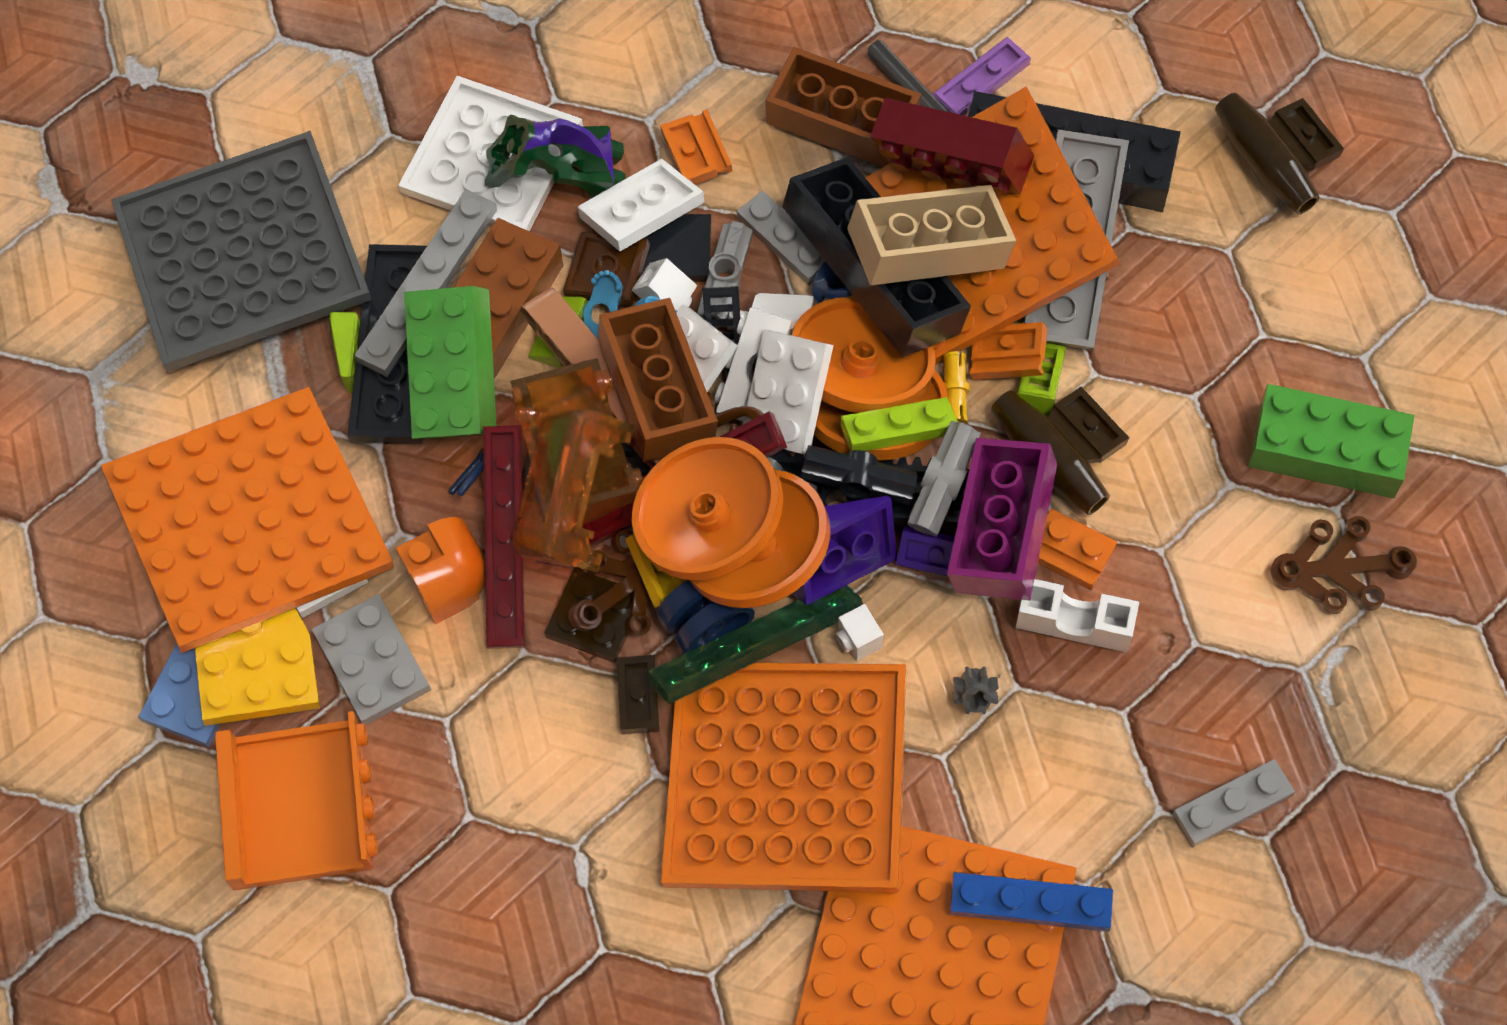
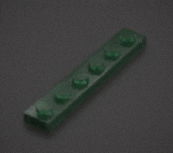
M846 585L809 605L797 600L648 671L649 683L670 704L838 623V617L863 605L862 598Z

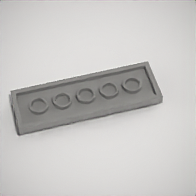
M1058 130L1056 142L1110 244H1112L1129 140ZM1107 272L1026 315L1025 323L1044 322L1048 328L1046 343L1093 351Z

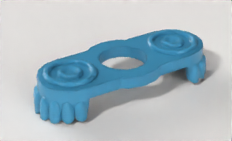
M607 270L604 272L600 271L591 279L594 288L590 301L587 302L583 311L584 324L597 339L599 324H596L592 319L593 308L599 304H605L610 312L618 310L623 290L619 277Z

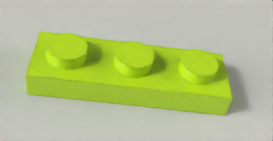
M944 397L841 416L840 426L850 451H869L944 437L950 422H957L948 398Z

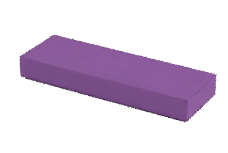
M1007 36L933 93V95L949 112L966 115L970 110L974 91L993 94L1029 66L1031 57Z

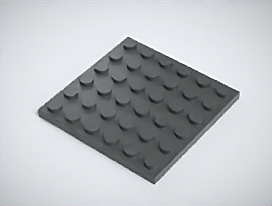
M311 131L111 199L166 372L328 316L331 312H339L372 300Z

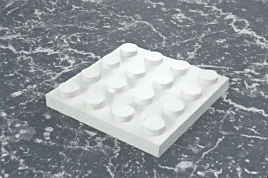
M456 76L398 185L399 191L402 194L451 211L464 190L467 189L496 203L497 211L489 225L493 226L496 219L501 218L530 231L554 184L553 175L548 174L545 169L535 167L528 169L522 178L511 177L500 187L485 186V178L489 171L486 150L504 131L507 117L510 114L536 122L552 121L561 118L583 126L582 119ZM549 145L550 154L560 156L559 148L555 145Z

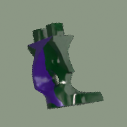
M510 114L507 117L504 131L486 150L489 171L485 178V186L500 187L511 177L522 178L528 169L537 167L545 169L548 174H552L555 183L583 188L592 199L626 179L623 171L613 168V164L616 165L622 160L624 146L623 143L611 139L609 126H580L561 118L552 121L536 122ZM549 145L557 146L560 150V156L551 155L548 148ZM572 167L579 168L580 172L575 171Z

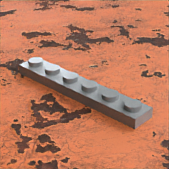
M467 189L464 190L355 353L356 362L388 377L407 348L404 292L446 288L496 213L497 206L495 202Z

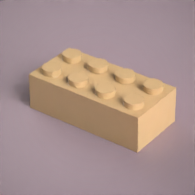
M992 185L857 200L847 228L870 285L1004 269L1016 243V238Z

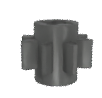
M967 666L961 678H953L955 689L952 692L954 704L963 703L965 714L970 712L986 714V709L991 703L998 704V694L996 692L999 689L998 678H988L986 667L970 669Z

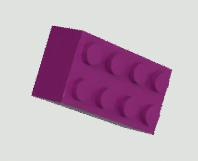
M976 438L947 572L956 593L1030 601L1057 469V462L1050 444Z

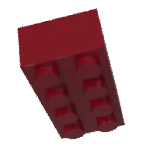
M884 98L870 136L879 148V152L890 162L889 165L898 171L909 172L910 169L921 171L926 177L935 180L947 177L954 179L957 184L964 187H974L975 184L980 186L992 185L995 194L1006 196L1008 192L1021 194L1034 158L1033 152L1017 127L889 98Z

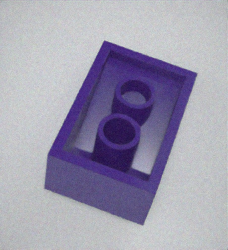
M881 496L825 506L830 521L829 546L817 571L803 586L792 593L804 604L809 605L897 559L892 500L890 497Z

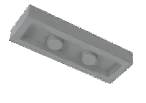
M762 190L737 210V219L752 229L753 234L807 285H810L825 260L790 216Z
M1274 759L1175 809L1172 815L1193 848L1293 797L1295 791Z

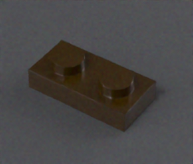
M655 655L618 657L617 674L621 734L660 732Z

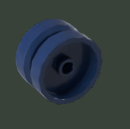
M690 580L684 581L670 592L656 611L657 618L665 630L672 635L677 634L675 644L685 659L690 661L701 660L729 645L747 629L755 615L752 607H728L709 600L696 590Z

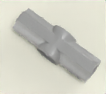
M731 221V223L723 224L715 254L709 262V275L705 288L739 286L740 289L741 275L753 237V230L745 226L744 223ZM724 272L732 274L728 277L718 276L719 274ZM702 295L697 314L704 319ZM732 297L710 298L711 305L732 304ZM730 312L711 313L712 319L728 318ZM714 326V327H715L716 329H719L720 327H727V326Z
M950 422L936 457H932L920 486L922 490L914 504L907 525L916 531L937 537L952 500L956 501L968 472L966 467L970 458H972L976 438L980 437V432L964 423Z

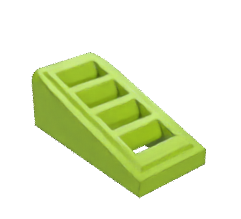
M331 312L329 321L340 377L347 392L352 393L356 365L354 355L358 347L360 320L354 312Z
M1046 343L1045 359L1055 360V363L1042 361L1043 372L1047 373H1043L1042 376L1022 377L1018 392L1020 397L1047 417H1049L1055 404L1066 346Z

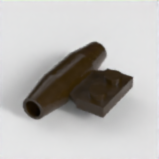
M1231 93L1224 97L1216 105L1215 112L1236 150L1266 188L1292 211L1300 215L1310 210L1319 201L1320 196L1305 168H1312L1314 170L1339 158L1344 150L1342 145L1304 98L1276 110L1270 121H1268L1238 93Z
M1079 387L1054 404L1049 417L1012 390L1007 391L994 402L991 411L1011 441L1047 443L1051 445L1057 462L1053 484L1054 490L1087 515H1092L1108 501L1110 495L1089 463H1101L1127 445L1130 437L1082 387Z

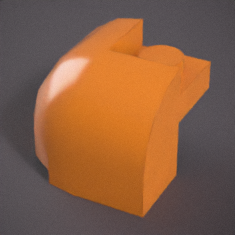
M458 517L443 518L427 524L429 531L396 547L397 553L412 578L417 592L435 625L463 611L479 600V595L486 585L483 553L465 521Z

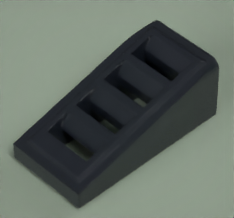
M739 286L702 288L704 320L713 327L733 325L734 332L721 333L729 339H734V343L738 345L741 334L737 333L741 318ZM732 297V304L711 305L710 298ZM733 311V318L712 319L711 313Z

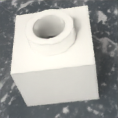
M865 604L838 617V632L835 633L837 641L845 653H852L856 661L883 648L884 634Z

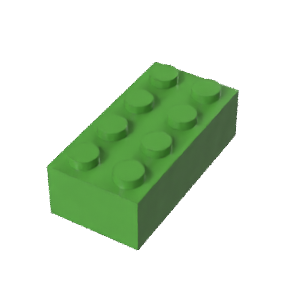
M464 286L404 292L412 439L483 436V426H497L489 289Z
M1267 384L1259 407L1248 467L1395 498L1405 478L1415 415Z

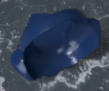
M824 261L814 277L811 288L816 303L823 302L825 298L834 299L851 296V292L827 262Z

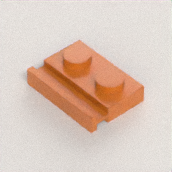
M707 109L703 110L700 115L693 116L691 114L660 125L661 134L678 172L693 184L718 177L719 173L725 171L727 173L732 172V163Z
M1044 322L1010 324L978 341L972 346L971 360L973 364L969 374L974 380L1042 376V361L1045 359L1048 328Z
M1051 508L1046 519L1038 564L1092 591L1097 579L1117 546V541Z

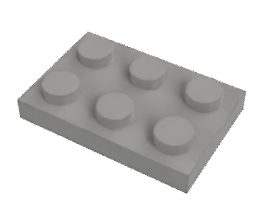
M379 594L312 628L318 643L357 715L365 725L431 691L429 683Z

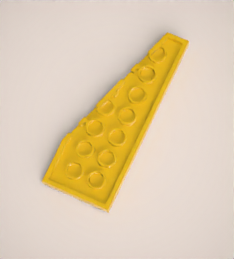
M296 608L195 648L204 726L320 708L311 638Z

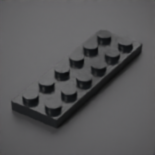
M369 244L365 281L372 300L362 303L357 350L427 246ZM407 348L388 377L356 362L348 428L350 442L422 444L423 439H412Z

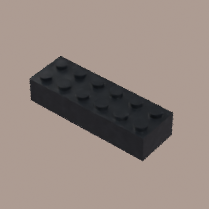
M974 91L968 117L975 116L1006 97ZM1036 103L1055 140L1057 139L1058 130L1129 140L1119 204L1159 212L1164 211L1181 131Z
M849 157L791 177L782 208L902 357L961 333L971 305L947 276L870 285L847 228L857 200L879 198L881 196Z

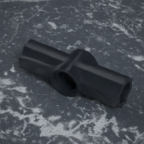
M808 445L800 478L838 487L841 494L851 499L863 500L870 498V496H888L892 501L909 505L912 500L917 480V472L879 463L876 456L866 451L853 450L843 454Z

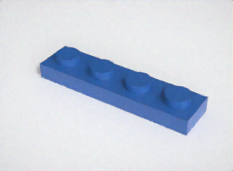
M954 872L950 915L1109 932L1112 919L1113 889Z

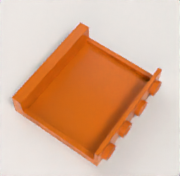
M354 711L348 712V720L239 737H235L231 729L215 732L225 881L233 891L373 870L372 857L378 856V843L376 834L370 833L369 819L375 818L372 796H366L365 783L371 782L370 764L368 759L363 760L362 746L368 745V737L365 723H359Z

